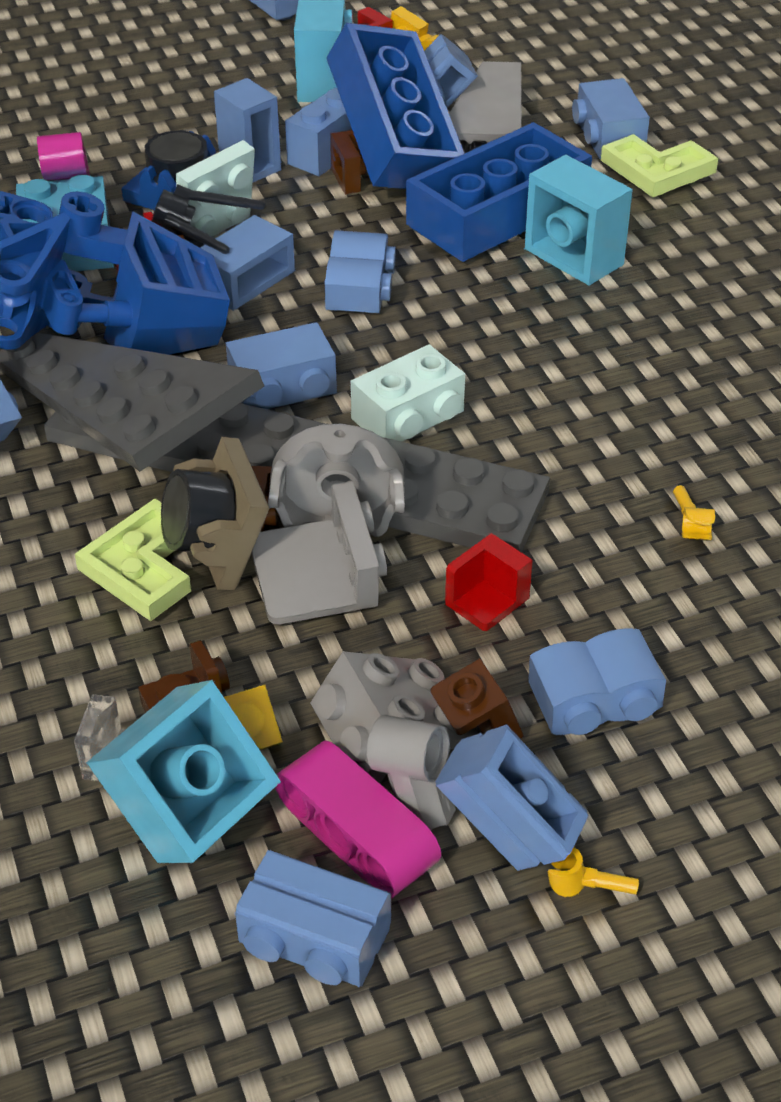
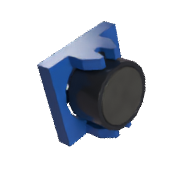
M178 130L167 131L150 138L145 144L146 167L121 188L123 201L155 210L163 189L174 193L176 189V173L216 154V149L207 135L201 136L193 131Z

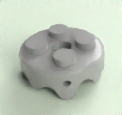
M323 424L311 427L287 440L280 447L273 460L268 506L269 508H276L284 527L332 519V485L345 483L342 481L329 482L325 479L333 474L347 476L350 479L347 482H354L359 501L369 502L374 524V532L370 535L374 537L382 536L388 529L394 512L404 513L405 481L403 464L398 453L388 441L372 431L346 424Z

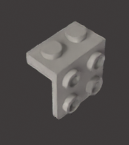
M353 481L332 485V519L259 533L251 554L267 618L271 623L281 625L378 606L379 577L387 575L386 558L382 544H372L370 534L374 532L371 508L368 501H359Z
M343 651L310 702L332 743L339 747L378 783L382 782L387 773L372 770L369 766L367 742L373 724L380 716L390 715L442 725L446 727L449 733L450 749H454L462 739L479 734L476 728L463 735L455 733L430 692L432 686L444 680V674L436 664L423 658L408 659L384 656L379 653L363 654Z

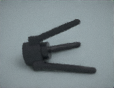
M177 184L174 193L163 189L151 221L177 236L183 235L185 240L199 248L207 245L223 254H227L229 252L227 245L190 225L196 207L189 205V200L260 210L266 208V203L244 197L195 191Z

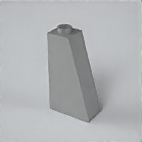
M482 61L476 71L478 77L462 92L449 112L464 153L521 128V62Z

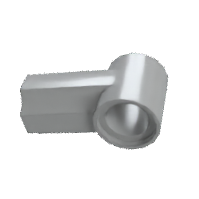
M390 715L380 716L373 724L367 742L369 766L372 770L387 773L394 797L422 820L430 830L448 825L456 808L439 790L435 782L449 757L450 739L446 727Z

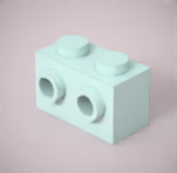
M430 344L350 381L351 419L361 428L372 431L384 438L402 442L464 411L465 373Z

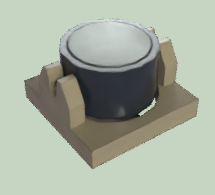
M221 437L213 460L193 458L174 465L173 472L168 477L162 496L161 530L168 549L192 552L195 559L209 566L217 590H235L238 586L270 509L239 438ZM231 478H232V480H233V484H234V487H235V490H234V491H233V487H232V484H231ZM235 506H236V516H235V521H234Z

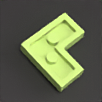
M633 134L603 145L601 151L602 162L651 197L663 195L670 190L714 174L717 171L718 164L716 156L692 140L659 152Z
M153 499L75 553L76 565L79 571L149 621L154 620L191 592L189 575L164 559L174 551L168 549L163 539L161 530L162 503L157 499Z

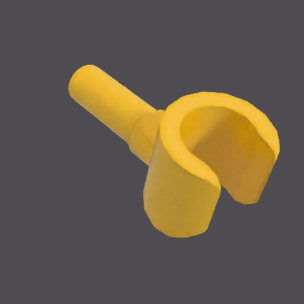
M682 485L676 486L673 494L683 514L682 537L712 540L711 530L712 524L715 522V509L696 508L685 487Z
M573 847L565 860L551 863L556 869L548 870L551 888L557 895L562 897H572L580 893L584 886L591 888L599 887L634 895L638 891L639 879L584 867L582 854L575 847Z

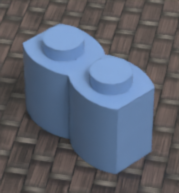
M334 231L325 278V310L380 313L382 301H390L392 274H394L396 247L388 246V234Z
M617 629L597 635L586 642L569 641L553 644L530 655L529 684L552 734L567 735L572 733L574 735H583L593 731L607 720L640 721L663 707L666 679L639 629Z

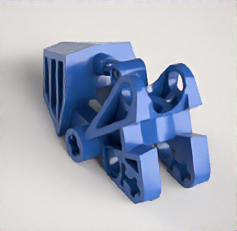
M0 191V326L9 328L15 333L9 336L0 335V349L20 348L30 337L47 325L57 333L71 335L76 333L82 322L103 323L106 327L104 339L110 345L170 355L218 345L226 326L230 299L212 254L133 211L128 230L102 225L105 210L104 204L99 198L86 192L76 191L64 194L61 198L59 215L53 217L50 207L42 202ZM22 219H31L37 221L38 223L27 222ZM65 252L73 256L119 264L116 278L117 285L113 298L91 293L93 283L89 282L81 273L69 270L65 260L62 259V254Z

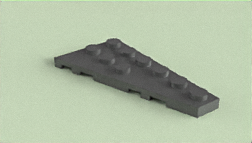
M36 333L20 348L3 349L0 351V372L139 472L265 387L259 371L255 369L43 333Z

